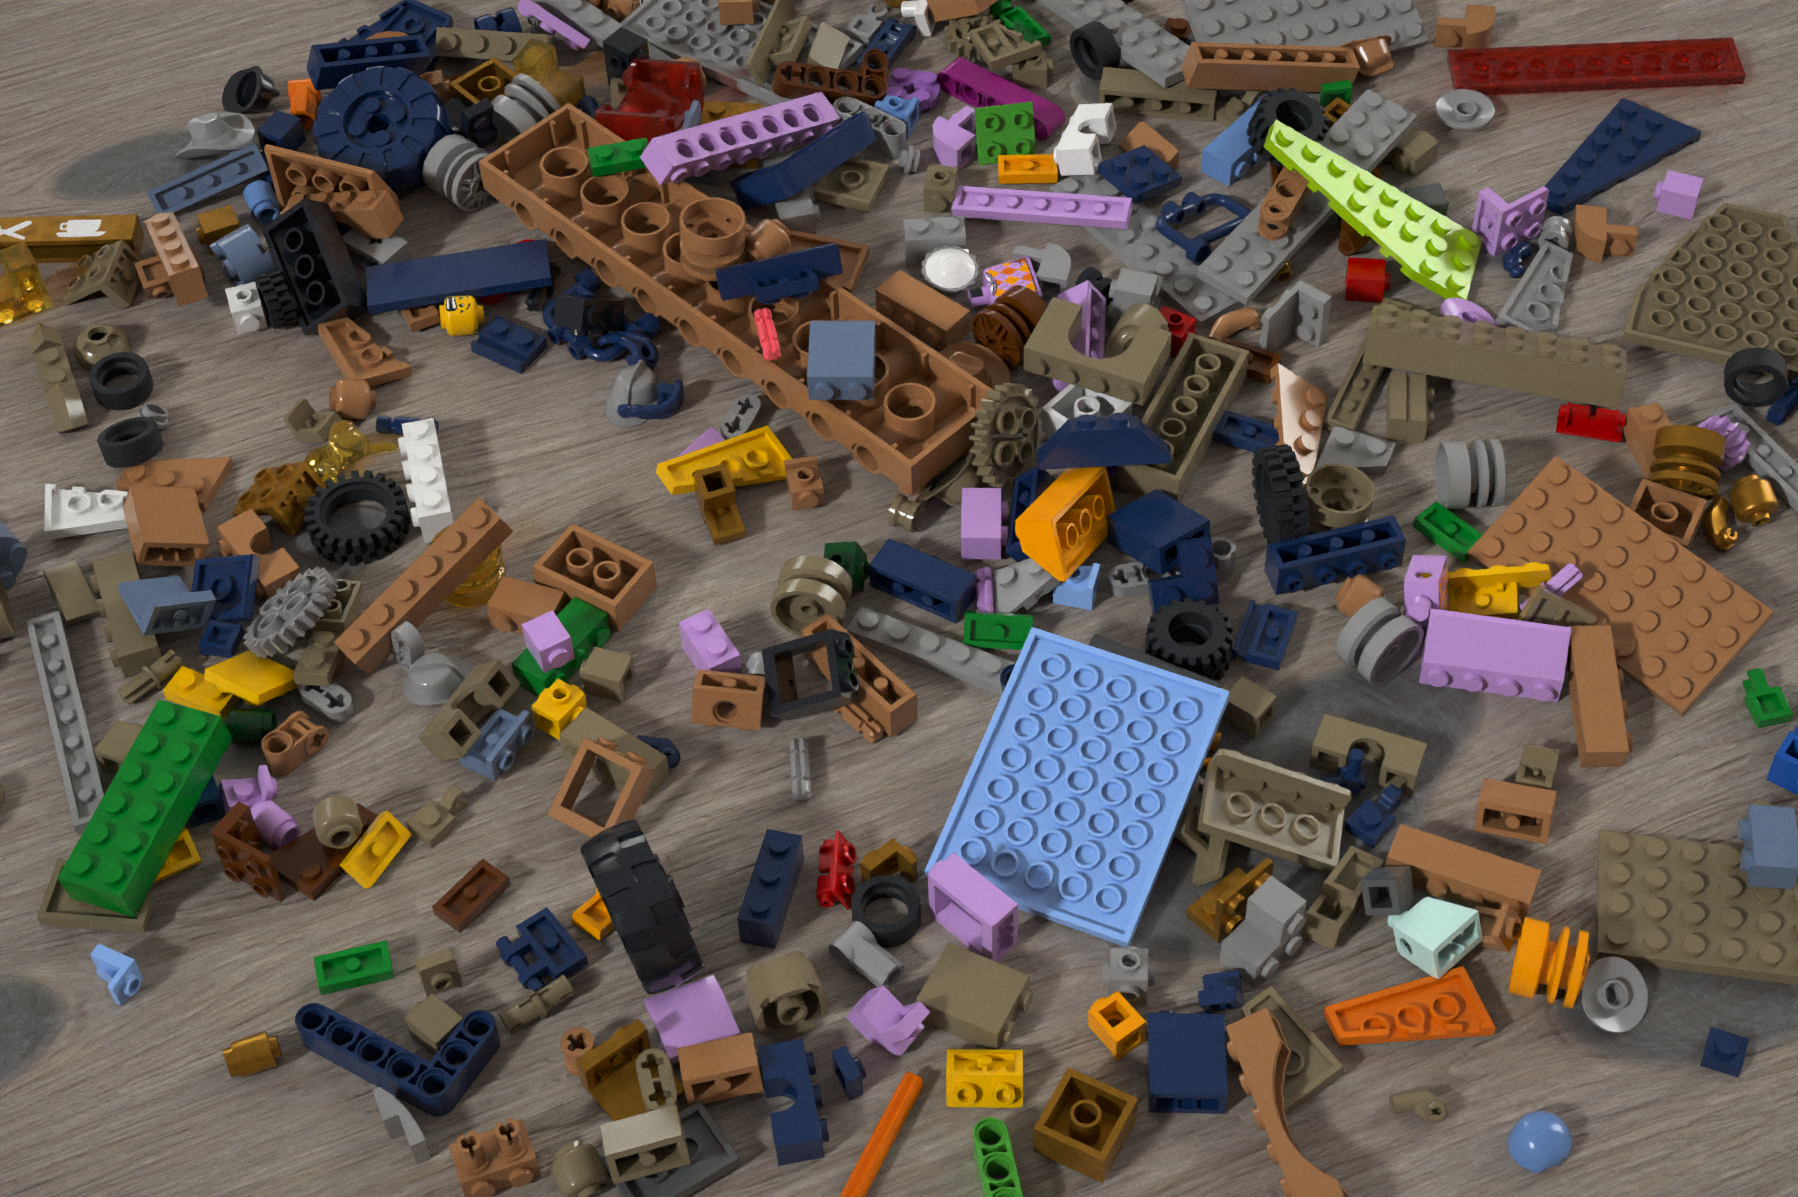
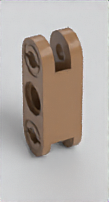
M1284 166L1261 204L1257 229L1261 237L1266 240L1276 241L1287 235L1311 194L1312 190L1306 186L1309 181L1298 171H1290ZM1268 225H1276L1278 229L1272 230L1268 228Z

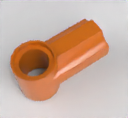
M310 78L288 80V95L291 104L290 115L301 118L303 130L311 129L314 120H317V104L321 103V91L315 90Z

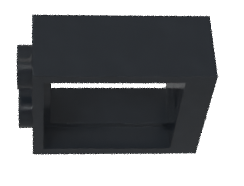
M829 629L761 649L770 715L772 717L793 720L859 701V679L854 669V645L850 639V634ZM826 646L832 690L798 700L792 656Z

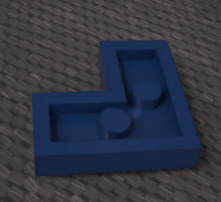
M1209 536L1176 542L1180 574L1147 581L1152 613H1158L1160 606L1163 604L1170 606V601L1176 599L1179 602H1184V598H1192L1194 602H1198L1201 599L1206 601L1208 606L1219 604L1212 539Z

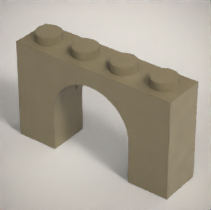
M1053 297L1024 346V370L1143 406L1170 356L1172 332L1142 323L1130 346L1123 353L1105 359L1087 357L1072 347L1082 328V305Z

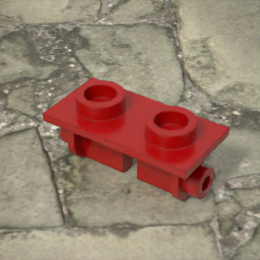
M1567 402V405L1560 404L1556 433L1621 443L1626 414L1620 413V410L1597 408L1596 413H1591V406L1572 404L1571 402Z
M839 830L835 831V840L827 839L819 847L818 871L821 874L828 872L830 874L818 876L816 899L819 901V905L825 908L832 907L834 902L840 901L847 910H850L851 895L855 892L853 864L856 863L857 855L854 845L848 842Z

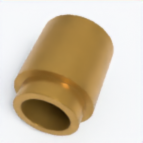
M266 1030L233 1041L230 1047L223 1049L225 1062L232 1078L239 1075L245 1078L278 1066L276 1058L283 1056L277 1036L269 1037Z

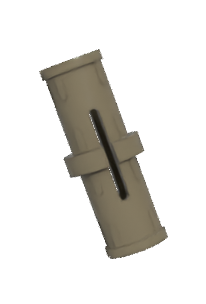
M561 975L536 992L534 990L526 993V998L500 1012L498 1015L509 1034H513L530 1021L538 1017L540 1019L546 1017L549 1010L575 996V993L567 978Z

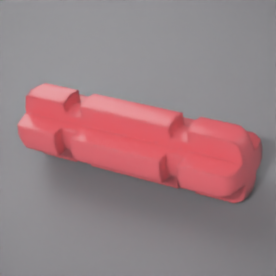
M766 307L757 309L754 312L761 347L763 348L764 359L767 361L778 360L781 357V349L777 341L778 337L774 321L772 320L771 310Z

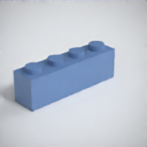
M1260 100L1203 149L1202 173L1230 187L1239 178H1243L1254 164L1262 161L1263 156L1260 154L1256 155L1253 151L1255 147L1250 146L1248 142L1250 136L1247 135L1248 124Z

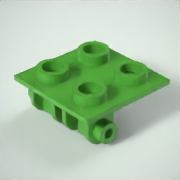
M1032 101L974 108L978 165L998 163V155L1036 154Z

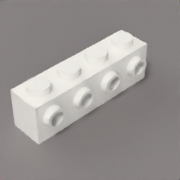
M430 418L402 424L404 437L398 438L401 456H407L408 460L402 461L405 479L412 480L411 484H406L409 502L416 503V507L410 508L414 527H421L424 543L434 542L454 522L434 419Z

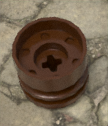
M1020 285L1012 286L997 297L994 303L988 304L984 310L974 316L971 321L974 339L976 343L991 348L1001 356L1009 369L1014 368L1024 359V346L1045 312L1047 305L1029 288Z

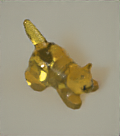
M341 420L335 422L330 428L329 444L313 449L304 461L323 482L331 478L334 483H337V474L342 468L358 463L367 455L394 451L398 447L395 443L386 441L372 444L363 433L356 429L352 421Z

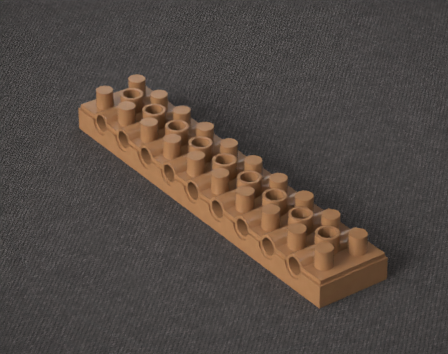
M567 103L479 161L484 189L512 209L527 228L531 230L540 229L555 240L557 246L566 256L571 259L579 257L596 270L597 275L608 286L612 288L620 286L637 299V303L646 313H650L654 317L660 315L678 328L679 333L692 346H704L720 358L721 363L734 376L738 378L746 376L763 388L764 394L777 407L794 410L807 420L808 425L822 439L830 442L833 440L839 442L852 452L853 457L867 471L872 474H879L881 472L895 482L902 493L906 495L922 493L926 488V483L955 460H960L974 446V441L969 440V436L975 434V429L971 427V423L978 420L974 412L975 410H982L980 400H988L987 391H994L993 389L827 277L818 279L820 289L811 291L812 293L806 297L797 298L792 295L783 297L780 302L769 305L762 302L758 303L753 295L723 301L720 298L717 281L701 280L691 276L683 269L680 262V213L687 204L697 199L708 197L684 180L676 184L670 182L659 185L648 168L593 177L587 148L625 142V140L572 104ZM747 223L745 237L753 229V227ZM746 254L745 263L751 262L752 260ZM766 307L771 310L772 320L774 321L778 337L777 341L781 349V357L778 360L767 361L764 359L763 348L761 347L754 312L757 309ZM810 321H875L874 400H809L807 370Z

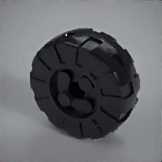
M630 820L612 826L585 841L580 847L581 855L642 987L647 994H656L669 990L700 973L705 966L690 934L692 929L683 911V908H685L683 900L671 875L666 874L656 853L653 854L637 820Z

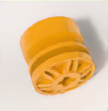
M1525 917L1513 962L1508 994L1533 999L1539 984L1547 986L1548 1004L1553 1005L1557 990L1562 989L1564 990L1562 1007L1572 1009L1582 987H1584L1589 966V932L1579 930L1575 945H1569L1570 927L1564 926L1558 940L1553 941L1550 940L1549 922Z

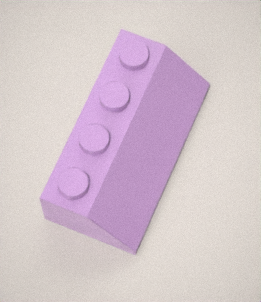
M1430 608L1422 650L1419 683L1435 687L1444 686L1465 689L1471 692L1479 691L1501 694L1507 697L1515 696L1536 699L1538 701L1558 702L1564 682L1571 627Z

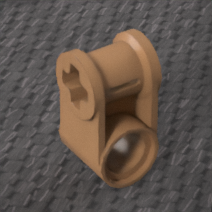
M301 710L292 713L286 721L262 739L261 747L270 774L281 777L291 774L304 761L325 746L329 738L328 729L321 725H315L309 720V716Z

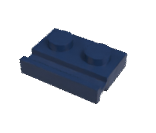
M496 316L478 334L479 338L476 341L470 343L473 353L520 374L524 372V367L527 364L531 365L548 346L545 336L499 316Z
M1250 600L1232 648L1231 658H1245L1248 663L1279 671L1297 622L1298 612L1266 603L1265 606L1255 604V600Z

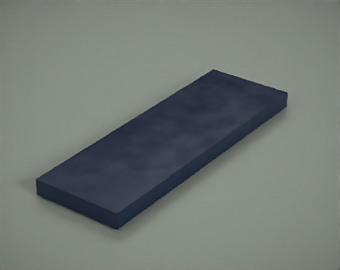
M546 239L365 267L369 314L444 303V300L449 296L472 295L474 298L552 285Z

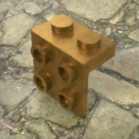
M639 1019L630 1025L620 1027L610 1039L598 1047L588 1049L581 1059L576 1061L581 1085L612 1121L646 1113L636 1072V1059L640 1053L650 1049L651 1045L648 1029ZM656 1063L649 1064L652 1079L659 1077ZM673 1074L678 1099H680L684 1095V1086ZM655 1091L658 1106L665 1105L666 1100L663 1091Z

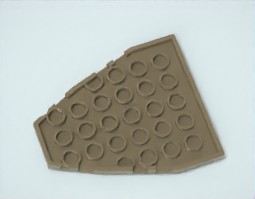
M1723 203L1716 209L1713 215H1708L1701 221V225L1696 231L1687 232L1665 256L1663 264L1650 273L1649 280L1644 286L1640 285L1636 289L1622 341L1725 365L1734 353L1743 349L1754 347L1767 348L1779 353L1786 361L1788 379L1792 380L1798 377V252L1796 249L1797 240L1795 235L1789 230L1790 224L1786 216ZM1754 370V371H1756V372H1760V373L1772 375V374L1767 373V372H1765V371Z

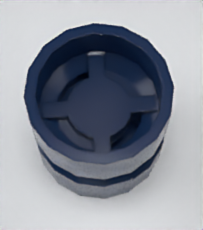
M512 7L497 11L494 17L486 14L474 18L475 30L523 33L518 16Z

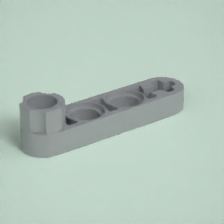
M1224 537L1212 538L1218 582L1229 579L1234 572L1236 545L1233 541L1226 540ZM1139 561L1114 566L1108 573V590L1113 596L1118 598L1149 594L1147 581L1152 579L1148 578L1146 574L1153 570ZM1179 566L1163 574L1164 577L1179 575ZM1119 579H1123L1126 584H1122Z

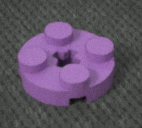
M904 67L896 68L893 70L892 76L887 79V89L883 99L887 94L908 100L917 97L919 98V115H922V110L930 107L931 111L940 101V85L937 82V75L930 71L908 70Z

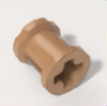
M582 1027L569 1029L560 1040L565 1067L571 1074L579 1076L576 1061L581 1059L582 1055L588 1049L594 1047L595 1044L592 1033Z

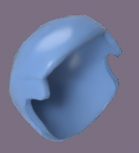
M1546 1111L1530 1112L1522 1116L1513 1126L1507 1139L1509 1153L1519 1166L1535 1173H1541L1546 1168L1552 1166L1559 1167L1563 1160L1567 1159L1573 1147L1569 1128L1560 1117Z

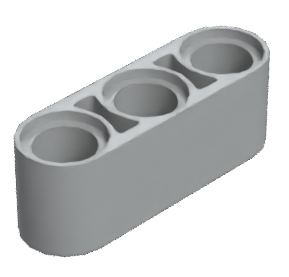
M841 97L834 102L833 108L841 117L837 125L853 115L861 112L866 113L878 138L867 148L889 158H898L901 149H907L906 125L903 121L852 97Z

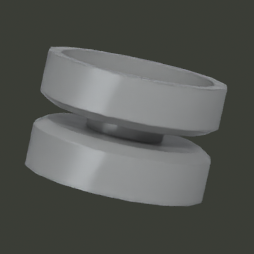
M1379 597L1365 604L1350 618L1336 642L1335 652L1350 667H1358L1359 674L1371 685L1381 686L1399 675L1410 663L1422 643L1424 631L1409 616H1401L1399 608L1387 598Z

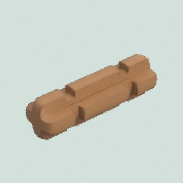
M856 702L832 708L838 714L842 713L841 717L857 732L863 733L862 736L868 742L876 743L884 736L883 726L876 720L871 721L872 716Z

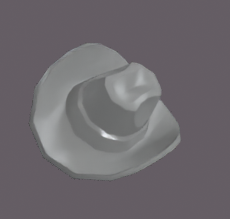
M240 113L202 114L188 122L187 128L192 140L186 148L176 154V158L190 159L240 150L254 143L257 130L252 120Z

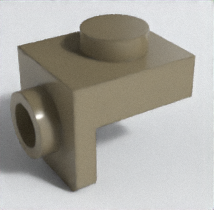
M299 399L284 416V421L299 442H325L334 435V430L343 421L336 411L315 412L307 399Z
M1525 743L1515 784L1551 790L1560 752L1555 749Z

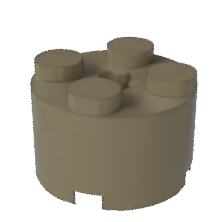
M791 951L785 956L774 958L765 963H755L747 970L748 978L744 985V996L758 1030L762 1035L767 1037L766 1033L774 1034L776 1040L793 1039L810 1032L816 1027L814 1021L822 1013L824 1018L828 1013L829 1000L813 964L804 957L802 952Z

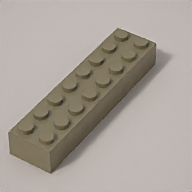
M1392 304L1373 305L1362 363L1613 409L1619 408L1627 376L1626 350L1621 349L1620 346L1605 343L1601 346L1590 344L1582 338H1571L1570 340L1557 338L1555 334L1549 332L1528 333L1524 329L1515 326L1500 328L1487 321L1472 323L1462 321L1461 318L1454 315L1433 316L1429 312L1420 309L1412 311L1399 310L1397 306Z

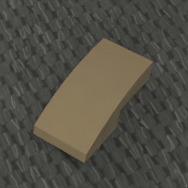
M76 561L43 570L54 602L57 601L66 626L99 616L96 601Z

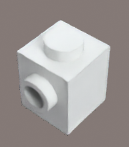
M255 282L225 289L237 335L268 328Z

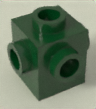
M857 541L825 543L824 558L836 562L847 571L852 579V592H864L865 579L869 577V564L867 561L868 555Z

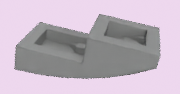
M381 1087L372 1089L389 1138L392 1139L405 1134L416 1164L430 1160L431 1156L425 1138L409 1111L399 1100Z

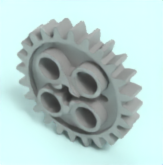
M318 566L313 570L307 569L303 575L299 573L294 581L289 579L283 589H277L276 595L269 597L265 604L258 609L260 613L252 618L253 623L246 628L248 633L243 636L245 639L244 644L258 658L261 656L263 659L268 655L273 657L277 651L283 652L287 644L294 645L296 638L299 636L304 637L305 631L308 628L314 627L318 619L324 616L322 611L331 606L329 601L336 596L334 591L338 588L336 585L337 580L324 567L320 569Z

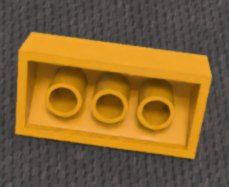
M1106 466L1067 468L1015 520V534L1020 540L1022 552L1058 581H1066L1108 536L1107 515L1115 512L1116 509Z

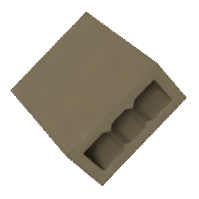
M948 942L919 993L916 1002L920 1001L930 1011L922 1021L923 1023L982 1048L1000 1050L1004 1041L1009 1043L1012 1040L1017 1028L1016 1019L1020 1012L1026 1013L1033 998V992L1029 991L1030 975Z

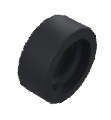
M1092 21L1072 32L1070 36L1071 54L1076 65L1087 77L1096 80L1102 77L1103 67L1118 68L1120 64L1119 47L1113 34L1101 22Z
M1746 348L1734 353L1727 360L1724 369V387L1726 394L1734 402L1743 406L1761 407L1774 403L1785 394L1788 385V369L1786 361L1779 353L1767 348ZM1754 370L1765 371L1774 376L1772 380L1762 384L1745 383L1737 377L1747 371Z
M118 352L105 356L94 364L89 373V382L97 402L107 409L119 411L136 407L143 403L153 390V379L144 358L135 353ZM133 374L138 376L131 384L124 387H105L107 382L119 375Z
M134 417L117 422L100 433L97 439L106 464L113 468H125L146 462L156 456L164 445L156 422L148 417Z
M879 875L866 880L857 888L852 897V922H861L870 929L877 940V944L881 947H895L906 943L916 934L921 923L920 897L916 888L907 880L894 875ZM894 898L902 901L907 906L908 914L899 922L890 925L878 924L866 917L865 908L875 900Z

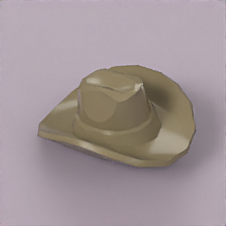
M1147 303L1132 304L1121 315L1104 345V359L1123 353L1130 346L1142 323L1169 331L1168 322L1157 308Z

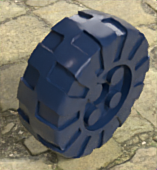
M386 65L366 68L365 71L357 74L352 73L339 81L338 86L323 98L318 107L320 111L317 121L314 120L313 136L318 148L319 157L375 171L398 198L408 196V193L426 186L422 172L424 161L429 151L439 140L447 135H452L447 110L441 98L428 81L422 80L417 73L402 67L389 68Z

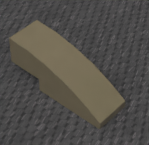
M1351 846L1324 881L1320 895L1306 912V923L1302 928L1301 936L1334 950L1364 902L1360 880L1373 868L1382 867L1384 860Z

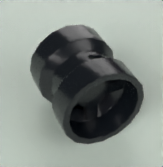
M1095 267L1086 268L1079 275L1075 286L1089 280L1106 298V306L1109 305L1113 298H1109L1112 279L1109 277L1104 278L1102 272Z

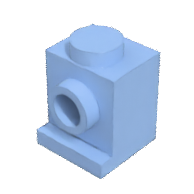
M1093 563L1092 567L1080 565L1066 581H1060V584L1053 589V603L1092 610L1099 587L1100 564Z

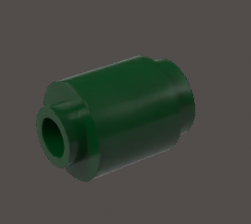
M265 707L231 709L229 716H225L223 720L232 737V743L262 742L265 735L277 728L275 711H267Z

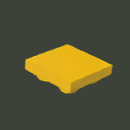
M250 650L205 669L204 680L217 686V689L221 692L232 693L244 699V702L250 706H262L265 702L278 696H284L287 692L298 688V684H295L294 670L267 657L265 659L261 656L258 658Z

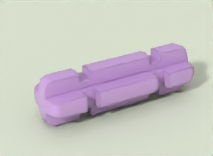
M989 567L977 569L975 572L977 611L995 612L993 572H991Z

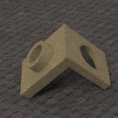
M449 948L414 960L427 997L432 993L437 995L462 985L454 954L450 953Z

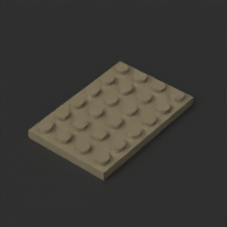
M1599 830L1597 837L1595 960L1605 957H1619L1634 965L1798 985V878L1793 889L1748 886L1746 871H1741L1740 856L1744 847Z

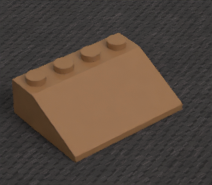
M266 144L264 147L281 212L288 204V200L298 193L317 194L321 192L338 193L367 190H388L401 212L398 196L373 170ZM336 222L338 229L349 231L353 228L347 224Z

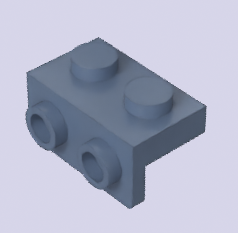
M497 709L480 730L482 734L464 757L459 758L460 764L496 782L503 771L510 769L515 756L521 748L531 742L535 731L531 713L523 710L519 716H516L503 709Z

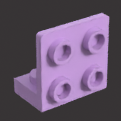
M1543 186L1510 204L1506 203L1502 197L1498 196L1489 187L1479 191L1471 231L1483 238L1481 246L1493 257H1496L1528 239L1537 237L1542 230L1549 189Z

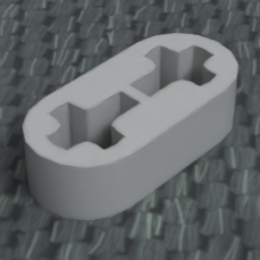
M744 394L733 401L720 424V434L725 440L755 430L762 417L760 399L752 394Z
M405 621L391 631L392 653L400 666L408 672V667L416 659L424 655V641L418 630L408 621Z
M331 680L329 686L297 685L302 702L329 722L340 724L348 721L354 715L355 708L351 694ZM320 688L322 693L320 694L316 690ZM331 702H333L337 706L332 708Z

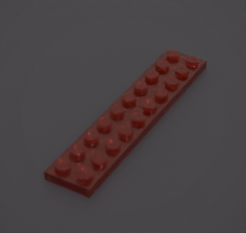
M1733 37L1448 50L1446 58L1454 90L1469 89L1484 95L1743 84L1745 79V72Z

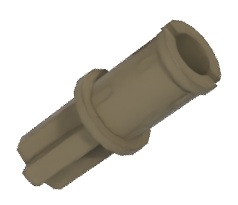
M172 649L168 650L166 654L150 666L141 667L142 672L119 688L118 693L124 702L132 705L154 687L159 689L162 681L180 669L181 666H184L182 660L178 655L174 656L176 653Z

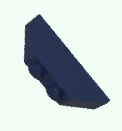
M1114 413L1110 417H1096L1085 414L1078 416L1077 419H1068L1036 451L1039 470L1171 463L1168 445L1137 417L1129 416L1126 413Z

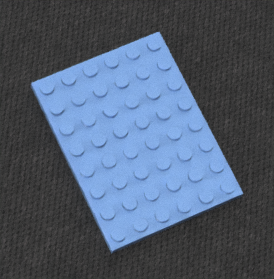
M1031 627L926 866L925 875L928 877L930 869L936 862L944 861L954 852L1018 904L1019 910L1121 946H1130L1230 699V691Z

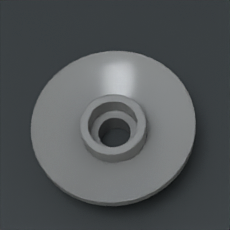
M1456 89L1446 92L1436 103L1438 118L1444 124L1459 130L1483 128L1493 120L1495 113L1494 104L1487 96L1469 89Z
M1605 957L1598 959L1588 967L1584 987L1580 991V999L1585 1014L1595 1026L1606 1032L1622 1033L1631 1030L1642 1020L1647 1009L1648 991L1643 976L1632 963L1619 957ZM1606 990H1607L1608 993H1609V1000H1608V1001H1607L1606 995H1605Z

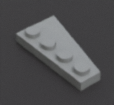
M1545 240L1500 311L1494 324L1501 328L1509 326L1520 327L1525 332L1534 334L1540 332L1555 334L1573 254Z

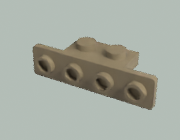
M790 0L775 1L746 62L749 73L754 77L758 85L765 84L772 67L778 66L784 61L795 62L798 59L812 27L808 16L795 19L797 12Z
M1200 776L1196 780L1174 835L1197 854L1192 883L1197 887L1223 877L1230 844L1229 840L1197 830L1205 781Z

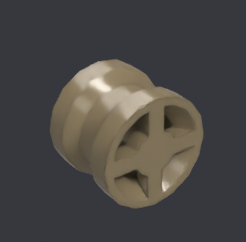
M898 494L890 506L887 518L888 524L895 527L902 525L906 531L916 532L924 517L925 503L919 500L912 502L908 500L907 496Z

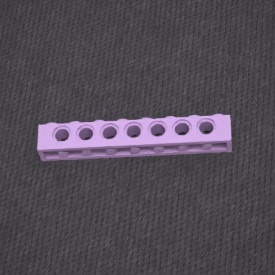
M818 92L652 138L640 158L659 185L670 182L676 184L694 175L695 177H700L708 171L715 169L721 171L732 164L738 163L741 165L756 157L760 159L765 158L773 152H785L797 145L806 146L811 141L834 128L841 117L824 94Z

